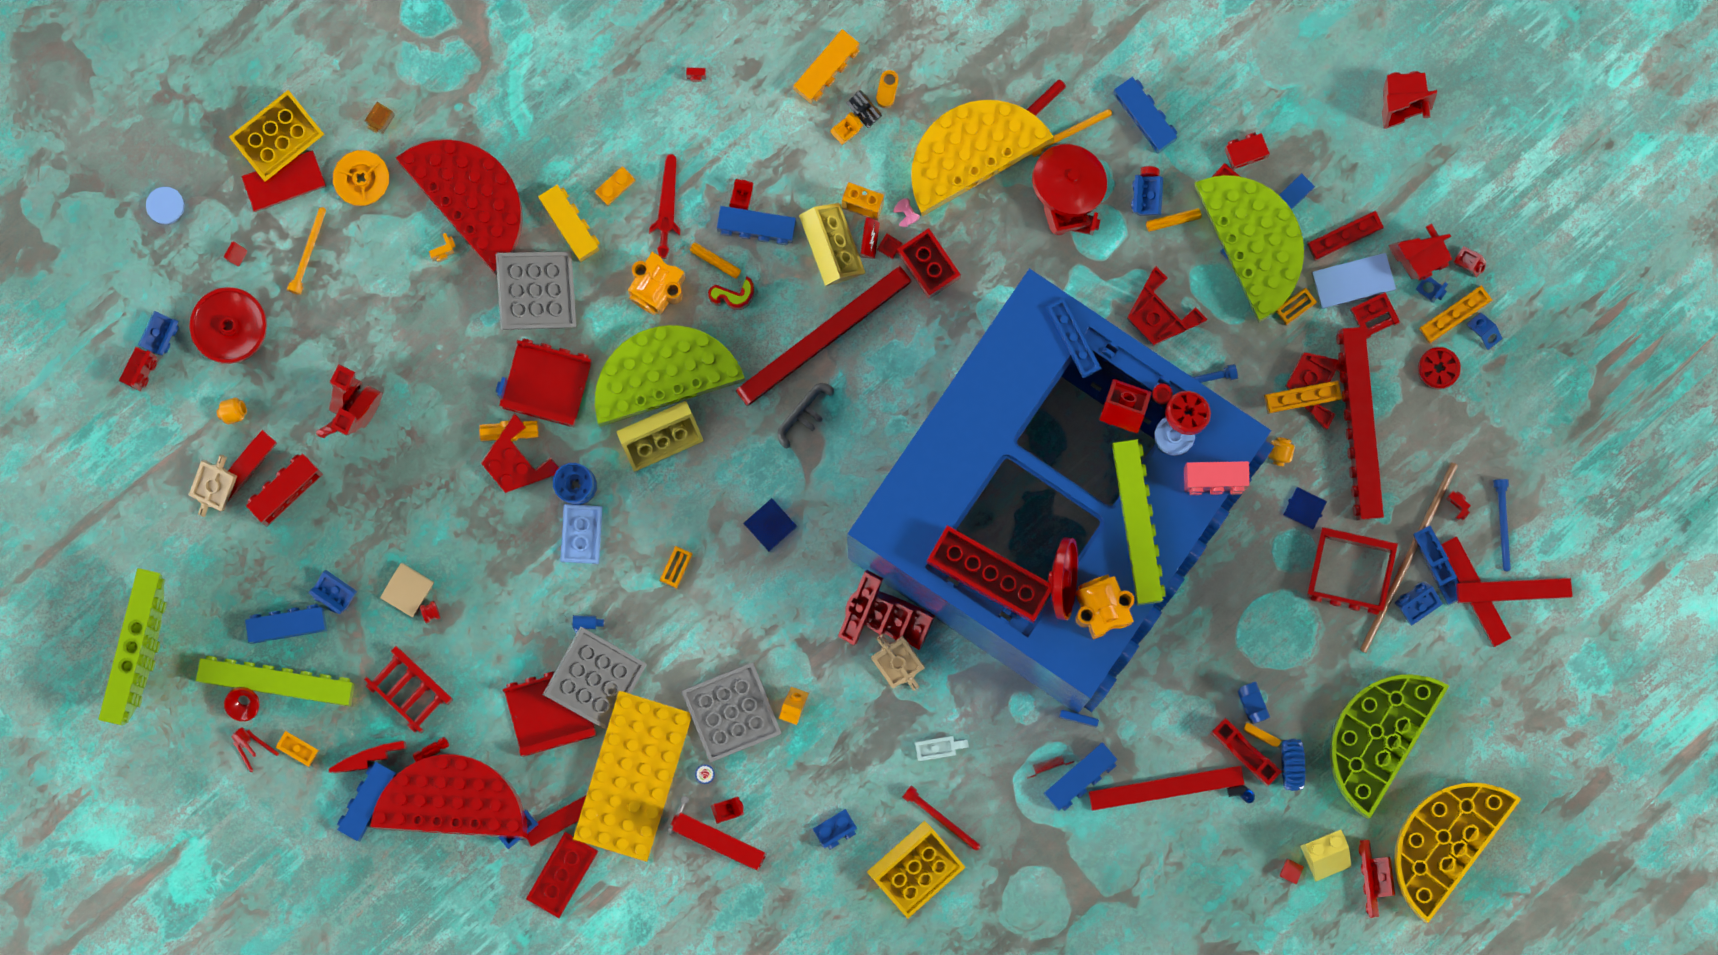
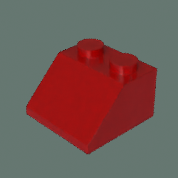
M1113 379L1099 420L1109 425L1138 433L1152 392Z

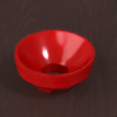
M246 687L234 688L227 694L224 701L225 711L231 718L237 721L253 719L260 707L257 694ZM239 697H248L250 700L249 704H241Z

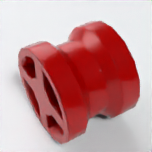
M431 601L429 605L420 606L426 624L430 623L432 619L438 620L441 618L435 601Z

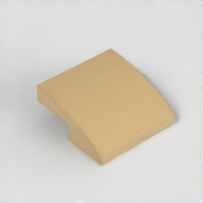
M401 563L380 598L413 618L423 600L426 599L434 582Z

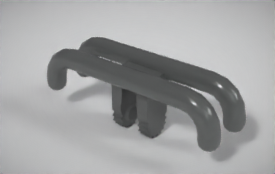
M819 383L812 387L780 425L777 436L779 443L784 448L790 447V441L785 435L797 420L811 431L815 429L814 425L802 416L804 411L816 421L821 422L823 420L809 405L820 393L832 396L834 388L831 385Z

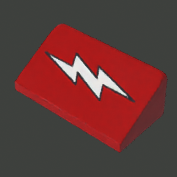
M870 217L865 218L861 258L875 259L880 223Z

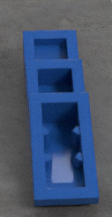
M1428 526L1414 533L1413 536L1441 594L1449 606L1458 601L1456 584L1459 582L1448 561L1449 558L1432 527Z

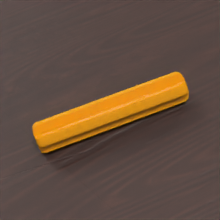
M1197 208L1149 220L1146 222V228L1150 232L1201 219L1202 214L1200 209Z
M694 242L690 247V252L731 277L737 279L741 274L739 268L698 243Z

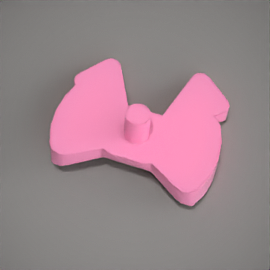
M908 198L900 200L895 205L894 213L904 212L906 215L899 223V226L908 227V225L915 223L920 218L919 214L914 213Z

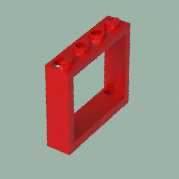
M1322 527L1307 597H1311V601L1319 603L1322 600L1329 601V605L1341 607V604L1347 605L1348 609L1354 611L1365 609L1368 610L1367 613L1372 615L1383 613L1398 543ZM1325 539L1390 553L1379 605L1314 591Z

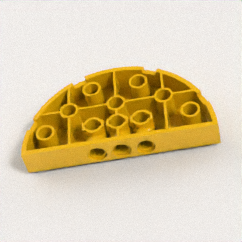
M978 100L959 105L944 113L933 122L922 136L913 158L911 172L912 188L922 217L1030 156L1033 152L1054 142V136L1034 114L1009 102Z
M1462 783L1431 794L1411 811L1399 831L1394 852V867L1397 883L1405 901L1424 923H1429L1521 801L1520 797L1494 785Z

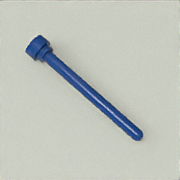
M1231 364L1227 365L1222 371L1194 376L1193 378L1200 383L1221 378L1234 380L1238 379L1236 365Z
M1509 479L1493 480V487L1498 492L1503 570L1508 572L1511 569L1506 491L1509 487Z

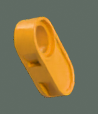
M887 70L881 75L876 101L882 108H888L893 105L898 86V75L895 71ZM887 75H892L895 78V82L888 85L884 82V78Z

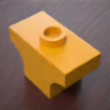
M791 687L783 703L779 719L797 725L809 693Z

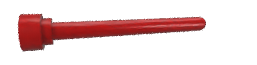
M912 785L904 793L902 798L907 802H915L976 851L980 849L979 843L919 797V793L916 792L917 789Z

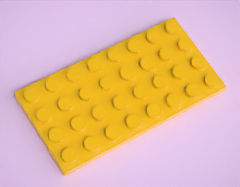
M618 691L573 836L574 840L645 862L648 861L691 722L690 712Z

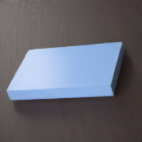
M564 504L560 562L599 564L602 506Z

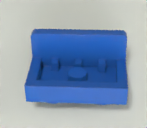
M1135 175V180L1132 184L1134 199L1131 202L1133 212L1140 216L1161 215L1163 177Z
M154 311L138 346L163 356L170 348L171 344L169 341L171 337L175 336L178 331V321Z
M327 570L323 571L316 585L309 591L314 600L322 602L328 606L330 611L341 614L348 608L357 593L355 589Z

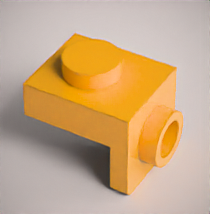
M850 112L830 132L843 145L859 133L863 124L858 117H855Z
M444 233L443 237L446 244L429 251L433 261L441 262L446 260L447 256L454 254L453 248L456 245L452 236L448 237Z

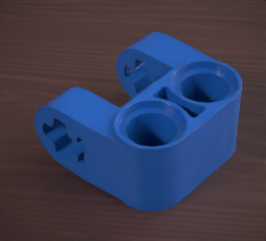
M1256 681L1239 688L1238 695L1250 724H1256L1271 718Z

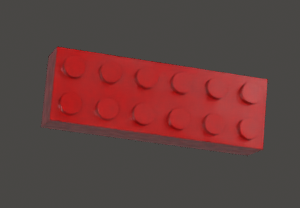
M948 525L927 559V564L1034 623L1051 593V584Z

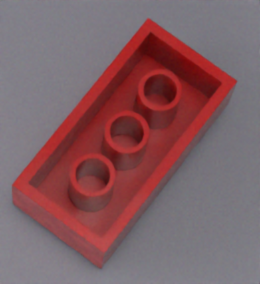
M303 453L294 456L290 460L291 464L286 469L284 467L276 473L277 477L272 482L270 480L262 486L263 490L258 495L254 494L248 499L246 507L265 526L270 525L323 475Z

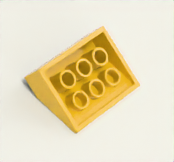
M287 90L232 133L229 138L260 177L267 181L325 134L292 93Z
M924 820L871 867L867 873L908 919L966 867Z

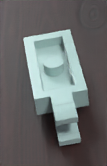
M953 736L915 742L918 762L956 756L957 749L969 748L968 740L954 742Z

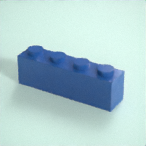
M1132 76L1115 88L1113 94L1158 154L1176 141V134L1178 133L1173 125L1167 124L1165 114L1160 109H1156L1153 98L1149 94L1146 95L1144 93L1142 83L1138 79L1135 80Z
M720 206L717 232H720L723 236L736 234L742 239L755 237L761 242L774 240L777 241V244L788 245V243H793L796 218Z
M318 604L309 605L305 610L291 608L288 609L287 613L273 611L269 612V616L261 617V614L250 615V619H245L248 643L250 644L327 631L324 608L319 607Z
M1102 742L1043 794L1058 811L1061 809L1065 811L1073 804L1071 800L1074 797L1080 798L1087 792L1085 788L1089 784L1094 786L1102 779L1100 775L1104 771L1109 773L1117 766L1115 762L1118 759Z
M378 762L369 766L366 771L368 775L366 780L360 782L356 789L358 792L355 799L351 798L347 805L348 812L345 816L342 815L337 823L339 826L338 831L359 842L371 823L374 808L381 793L398 774Z

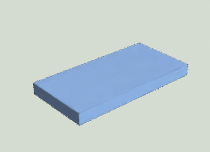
M1386 253L1312 272L1322 309L1396 290Z

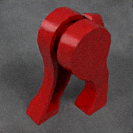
M338 364L330 380L333 389L329 411L337 415L330 423L316 430V435L325 438L329 434L340 432L347 436L356 432L359 428L364 429L376 413L383 393L369 385L361 391L363 382L355 378V372Z

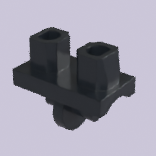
M858 90L846 102L854 112L853 115L858 117L867 128H870L882 117L881 112L861 90Z

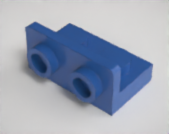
M1426 581L1418 583L1413 590L1402 594L1394 602L1411 626L1443 605L1433 586Z
M844 809L814 827L813 831L823 848L828 847L831 850L839 845L838 841L845 837L847 840L856 835L855 830L858 828L847 810Z

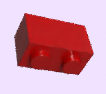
M1254 132L1246 135V139L1240 141L1234 139L1228 142L1224 150L1233 170L1269 157L1270 153L1262 133L1256 134Z

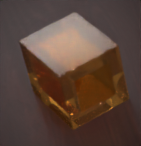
M376 102L365 119L368 125L367 128L376 134L378 131L383 134L395 114L389 108Z

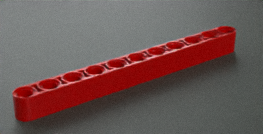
M901 266L895 268L736 389V393L746 406L751 405L907 287L912 280Z

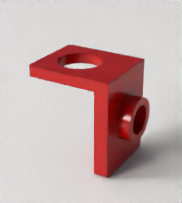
M1095 212L1094 216L1088 215L1091 226L1072 231L1093 236L1094 231H1098L1101 219H1097L1098 213Z

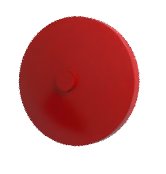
M1073 144L1053 146L1039 157L1033 169L1032 183L1037 197L1049 210L1066 217L1087 215L1095 210L1105 197L1107 191L1105 169L1098 158L1083 147Z
M233 287L219 288L204 295L195 305L190 317V334L195 346L204 356L218 363L234 364L250 358L259 350L266 336L267 319L261 304L248 292Z
M1067 537L1062 539L1055 556L1053 569L1049 572V584H1051L1054 611L1057 619L1068 620L1072 614L1078 580L1077 544L1074 538Z

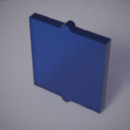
M1296 487L1292 498L1288 500L1289 504L1283 515L1314 530L1319 518L1322 517L1321 513L1327 501Z

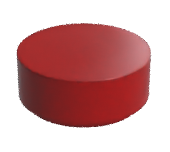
M1154 166L1142 167L1141 176H1160V169Z
M1158 384L1152 391L1153 400L1160 405L1167 404L1173 396L1172 389L1167 384Z

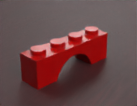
M1226 718L1211 731V734L1266 787L1282 772L1273 762L1255 749Z

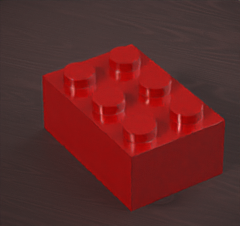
M929 228L897 249V254L928 299H931L961 278L960 272Z

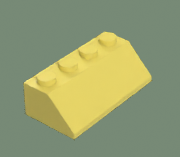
M840 203L816 206L799 215L825 286L838 284L865 274Z
M687 401L616 431L634 472L704 441Z

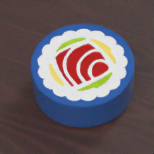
M704 764L696 769L695 777L698 782L709 784L713 781L715 772L711 766Z

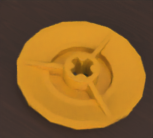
M356 150L346 154L337 162L333 171V185L336 193L345 202L354 206H367L378 201L385 194L389 185V171L385 162L377 154L367 150ZM363 175H365L364 178L366 179V181H360V183H358L359 180L357 177H362Z

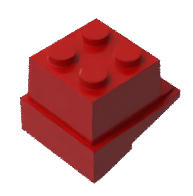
M1412 71L1409 74L1394 72L1387 75L1383 88V129L1405 123V119L1422 113L1423 118L1431 117L1430 110L1433 108L1437 90L1428 91L1425 73Z
M1432 223L1425 227L1431 236L1430 238L1422 240L1420 238L1409 239L1388 245L1395 259L1401 262L1411 279L1425 280L1433 275L1432 271L1444 269L1449 266L1448 262L1452 260L1444 243L1446 239L1452 236L1450 234L1438 235Z

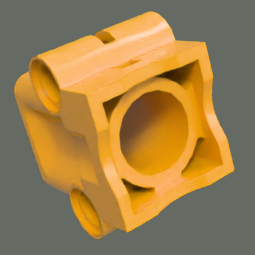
M651 252L645 262L637 261L633 264L632 273L635 280L627 291L630 296L629 299L634 304L652 315L657 313L661 316L669 303L678 304L682 301L681 285L686 279L684 271L676 266L667 265L654 252ZM640 270L646 271L643 275L637 274ZM673 290L678 291L674 296L669 295Z
M1104 575L1078 586L1079 590L1075 595L1081 608L1076 614V623L1080 627H1088L1093 640L1104 636L1111 629H1122L1134 622L1129 611L1134 604V596L1129 591L1120 590L1115 576L1109 577V575ZM1119 598H1126L1129 605L1122 606L1119 603ZM1081 613H1088L1091 620H1082Z

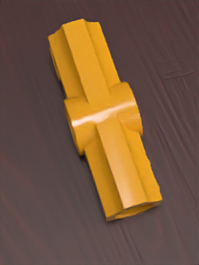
M510 420L501 421L496 424L480 425V441H496ZM524 421L523 423L526 428L512 438V442L518 441V439L538 438V422Z

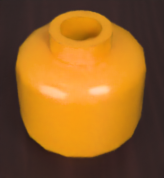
M236 397L221 401L217 409L219 420H222L227 425L242 421L247 413L245 403Z
M1277 437L1276 440L1271 441L1274 448L1268 455V458L1273 460L1274 465L1284 466L1285 463L1292 461L1295 446L1291 443L1292 440Z

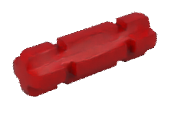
M443 737L437 743L433 742L424 747L422 751L413 753V758L417 762L440 752V749L449 747V742Z

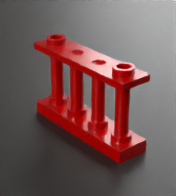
M395 646L391 650L394 654L393 659L372 681L366 677L364 679L367 682L365 686L373 694L375 691L379 693L409 722L407 726L413 732L419 731L423 733L424 730L420 725L440 703L443 704L445 702L449 705L454 699L400 648ZM398 664H405L408 667L407 672L385 694L378 685ZM417 676L422 680L420 687L399 707L392 698L412 677L415 678ZM431 689L436 694L434 696L435 699L413 720L406 712L426 690L429 691Z

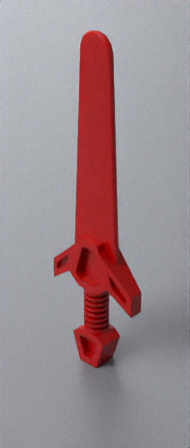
M674 154L666 156L658 220L649 228V234L656 229H659L662 233L660 246L657 248L658 255L662 259H666L669 253V248L667 247L668 233L674 230L680 236L681 231L674 222L677 160Z

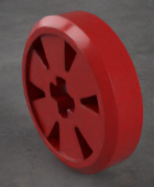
M1444 347L1429 349L1422 355L1418 363V374L1421 381L1426 386L1437 390L1446 389L1453 385L1461 371L1457 355ZM1442 364L1444 371L1437 373V369H1434V366Z
M1181 391L1173 395L1169 400L1165 414L1169 425L1175 431L1184 435H1195L1204 430L1209 423L1211 410L1207 401L1198 393ZM1185 411H1187V412L1191 411L1192 414H1191V415H1189V414L1186 415L1184 412H1185Z

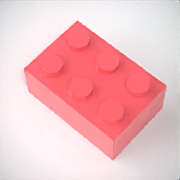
M1249 461L1187 463L1184 467L1185 492H1190V495H1202V492H1210V495H1221L1224 491H1230V494L1237 495L1243 494L1249 487Z

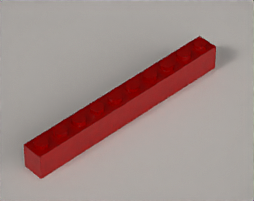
M1365 327L1342 328L1338 330L1336 342L1337 345H1340L1338 361L1342 365L1340 381L1344 386L1342 400L1346 406L1344 420L1347 421L1348 427L1345 435L1346 439L1349 440L1350 447L1347 449L1348 458L1351 459L1349 475L1350 478H1353L1351 495L1355 498L1353 514L1356 516L1357 521L1384 518L1366 329Z

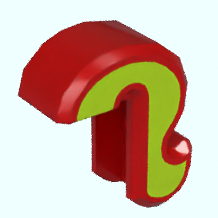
M746 276L740 293L719 285H713L708 290V297L710 302L716 306H720L721 301H724L729 308L742 310L748 307L753 300L755 293L752 279Z

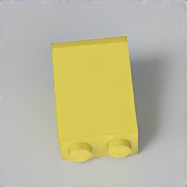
M1342 830L1334 831L1301 845L1315 882L1351 867L1349 846Z

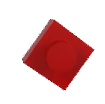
M687 67V79H690L691 82L706 80V68Z

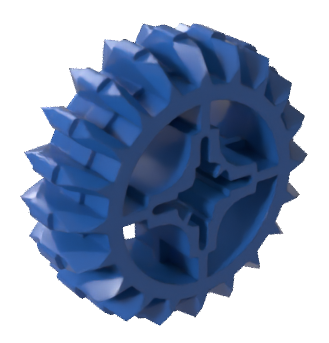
M1300 739L1284 740L1281 746L1283 786L1286 790H1302L1305 785L1306 774L1303 743Z

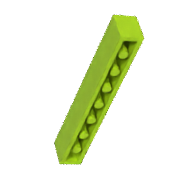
M1138 439L1113 443L1112 448L1137 606L1159 603L1163 601L1162 597H1166L1165 587L1160 585L1159 577H1162L1161 564L1157 565L1156 557L1159 556L1158 544L1154 545L1153 537L1156 536L1155 525H1151L1150 522L1153 510L1152 505L1147 502V496H1150L1148 484L1144 483V476H1147L1146 466L1141 464L1140 458L1144 456L1142 444H1138Z
M206 656L205 659L200 658L196 681L200 683L231 688L246 687L256 692L351 707L355 685L350 682L349 678L339 677V680H333L330 675L325 674L314 677L311 672L301 671L300 674L293 673V669L282 668L281 671L274 670V666L263 665L262 668L255 667V663L244 662L243 665L236 664V660L225 659L224 662L217 661V657Z

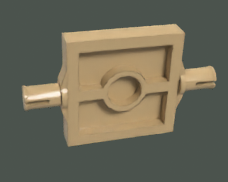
M219 455L216 464L202 460L192 484L189 496L201 503L198 515L202 517L206 516L208 507H213L219 511L225 510L237 476L224 468L227 459L224 455Z
M883 634L880 637L878 636L877 640L882 649L872 655L871 659L892 689L906 682L913 691L918 689L919 685L914 677L918 672L925 669V666L905 637L902 636L896 641L888 643Z

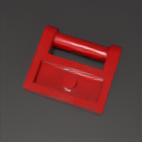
M1386 292L1350 309L1358 326L1365 327L1366 339L1391 325L1396 326L1400 324ZM1386 313L1389 314L1390 318L1367 328L1365 323Z

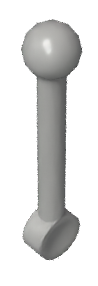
M687 796L681 798L682 803L676 815L679 816L685 804L689 802ZM672 826L668 828V832H669L670 834H674V833H675V832L672 830V829H673Z

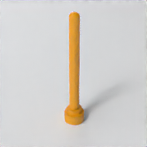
M1107 109L1054 135V142L1033 152V157L1041 155L1045 148L1110 117L1112 111Z
M320 207L295 278L287 286L286 290L297 295L302 293L303 283L301 281L326 213L324 207Z

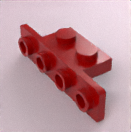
M1360 840L1358 850L1360 856H1362L1363 863L1361 864V873L1365 879L1363 890L1367 896L1366 912L1369 914V918L1379 917L1377 898L1395 896L1391 857L1372 859L1370 840Z

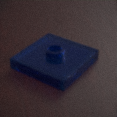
M772 498L743 523L768 552L797 528V525Z

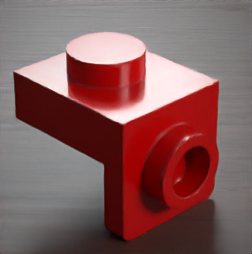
M735 179L729 207L748 210L754 183Z
M1452 491L1446 500L1460 510L1453 519L1457 522L1459 519L1464 520L1470 513L1468 509L1471 505L1465 501L1466 497L1458 491L1456 493Z
M738 796L711 805L716 824L744 815V806Z

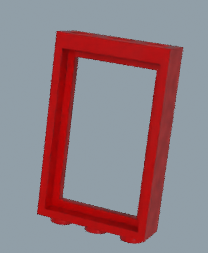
M681 812L679 816L675 814L671 822L674 832L758 872L767 855L765 852Z

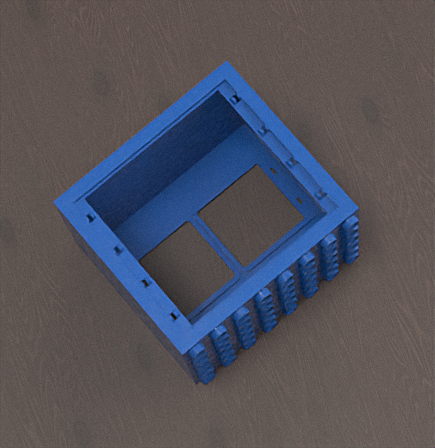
M1029 268L847 533L848 559L864 570H869L884 578L883 583L920 608L934 614L936 619L1078 714L1083 707L1093 712L1106 697L1116 682L1117 675L1129 663L1139 648L1138 644L1152 629L1162 614L1161 610L1177 592L1185 580V575L1195 565L1206 549L1208 541L1218 531L1230 513L1229 510L1242 495L1230 494V491H1224L1221 495H1210V492H1202V495H1190V492H1185L1184 489L1185 465L1196 462L1249 461L1250 483L1252 476L1274 448V445L1266 441L1272 430ZM1063 297L1101 367V370L1085 378H1082L1046 309L1047 305ZM1060 377L1102 405L1106 402L1113 379L1150 392L1158 384H1167L1172 389L1173 395L1181 391H1192L1201 395L1209 404L1211 410L1210 421L1204 430L1195 434L1193 446L1186 453L1171 456L1162 452L1155 443L1141 463L1146 466L1147 476H1144V483L1148 484L1150 496H1147V502L1152 505L1153 510L1150 522L1151 525H1155L1156 536L1153 537L1154 545L1158 544L1159 556L1156 557L1157 565L1161 564L1162 577H1159L1160 585L1165 587L1166 597H1162V602L1137 606L1120 496L1112 506L1106 505L1020 447L1017 443V440ZM1092 382L1099 388H1102L1100 392L1090 386ZM1151 393L1144 418L1151 421V423L1147 424L1142 421L1140 430L1155 439L1154 433L1157 425L1162 419L1166 418L1165 410L1167 404H1157L1153 400ZM1185 411V412H1184L1186 415H1187V414H1189V415L1192 414L1191 411H1189V412ZM1005 459H1010L1099 519V527L1078 556L1076 592L1079 590L1078 586L1104 575H1109V577L1115 576L1120 590L1129 591L1134 596V604L1129 609L1134 622L1122 629H1111L1104 636L1093 640L1089 628L1080 627L1076 623V614L1081 608L1077 597H1075L1070 618L1068 620H1060L1056 617L1051 596L1034 623L961 582L956 586L947 580L949 575L927 564V559L946 526L948 525L957 530ZM1119 598V603L1122 606L1129 605L1126 598ZM1004 612L1012 619L1008 621L1004 617L1000 616V613ZM1081 613L1082 620H1091L1088 613Z

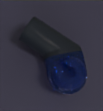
M1245 785L1227 788L1228 797L1240 796L1248 804L1253 803L1255 800L1254 792Z

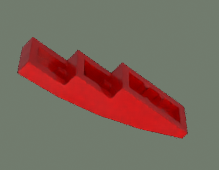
M263 430L253 439L228 470V472L237 476L228 502L252 477L253 472L277 444Z
M393 742L363 750L329 768V773L367 770L369 768V761L388 759L389 751L406 750V742Z

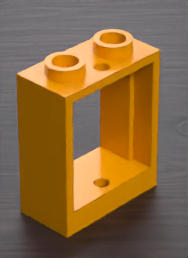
M848 182L842 198V209L878 221L884 205V195Z

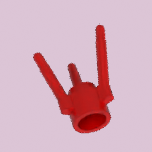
M243 727L231 736L234 740L233 744L238 749L250 772H253V769L242 749L245 747L253 757H256V753L249 746L250 738L274 755H279L276 750L255 736L250 730L246 731Z

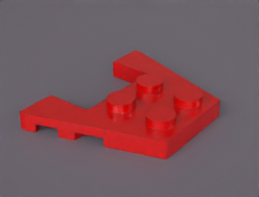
M1157 266L1152 270L1127 317L1129 322L1153 346L1207 321V318L1196 307L1180 320L1154 293L1168 279Z
M1303 352L1285 387L1288 390L1331 382L1335 372L1340 373L1342 371V365L1339 364L1338 359ZM1319 404L1304 407L1325 430L1329 428L1336 415Z
M516 413L512 415L510 421L481 462L505 493L554 476L559 469V466L551 457L534 469L511 439L526 428Z

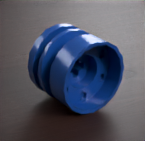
M567 463L556 471L553 477V488L561 500L572 505H583L594 497L597 491V480L587 467L578 463ZM574 481H575V482H578V481H579V483H578V484L580 485L579 488H576V487L574 488V485H573V482H574Z

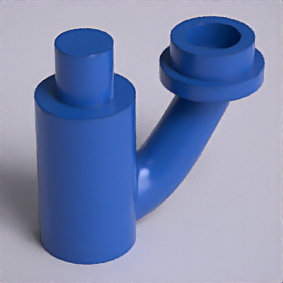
M573 615V629L577 634L580 627L584 629L604 627V619H597V616Z

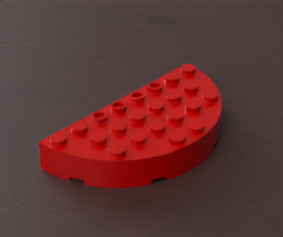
M434 140L421 143L396 157L398 163L491 271L497 275L496 254L514 253L519 243L523 224L520 197L511 176L504 166L480 147L457 140Z
M454 754L427 757L414 762L399 772L381 793L374 808L370 826L377 830L527 839L526 815L521 799L510 782L487 764L470 757Z

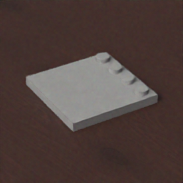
M571 252L496 254L501 330L576 328Z
M580 627L542 695L607 730L618 691L631 694L647 664Z
M753 662L681 691L710 763L782 734Z

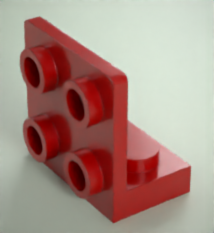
M135 347L119 381L141 391L149 382L148 375L150 371H154L157 366V356L148 350L144 351Z

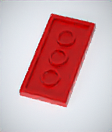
M313 150L298 155L267 181H264L256 171L241 176L254 212L326 187Z
M564 832L526 900L560 919L599 851L586 843L574 840L572 835Z

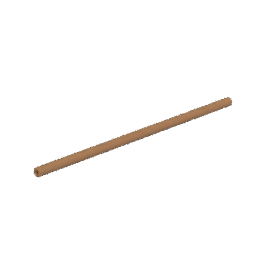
M1451 462L1418 531L1429 526L1458 467L1456 463ZM1415 538L1388 590L1383 613L1376 615L1363 641L1360 651L1367 653L1418 549Z

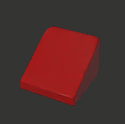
M233 241L228 247L224 258L226 261L239 267L247 254V250Z
M1286 859L1278 877L1297 884L1304 866Z

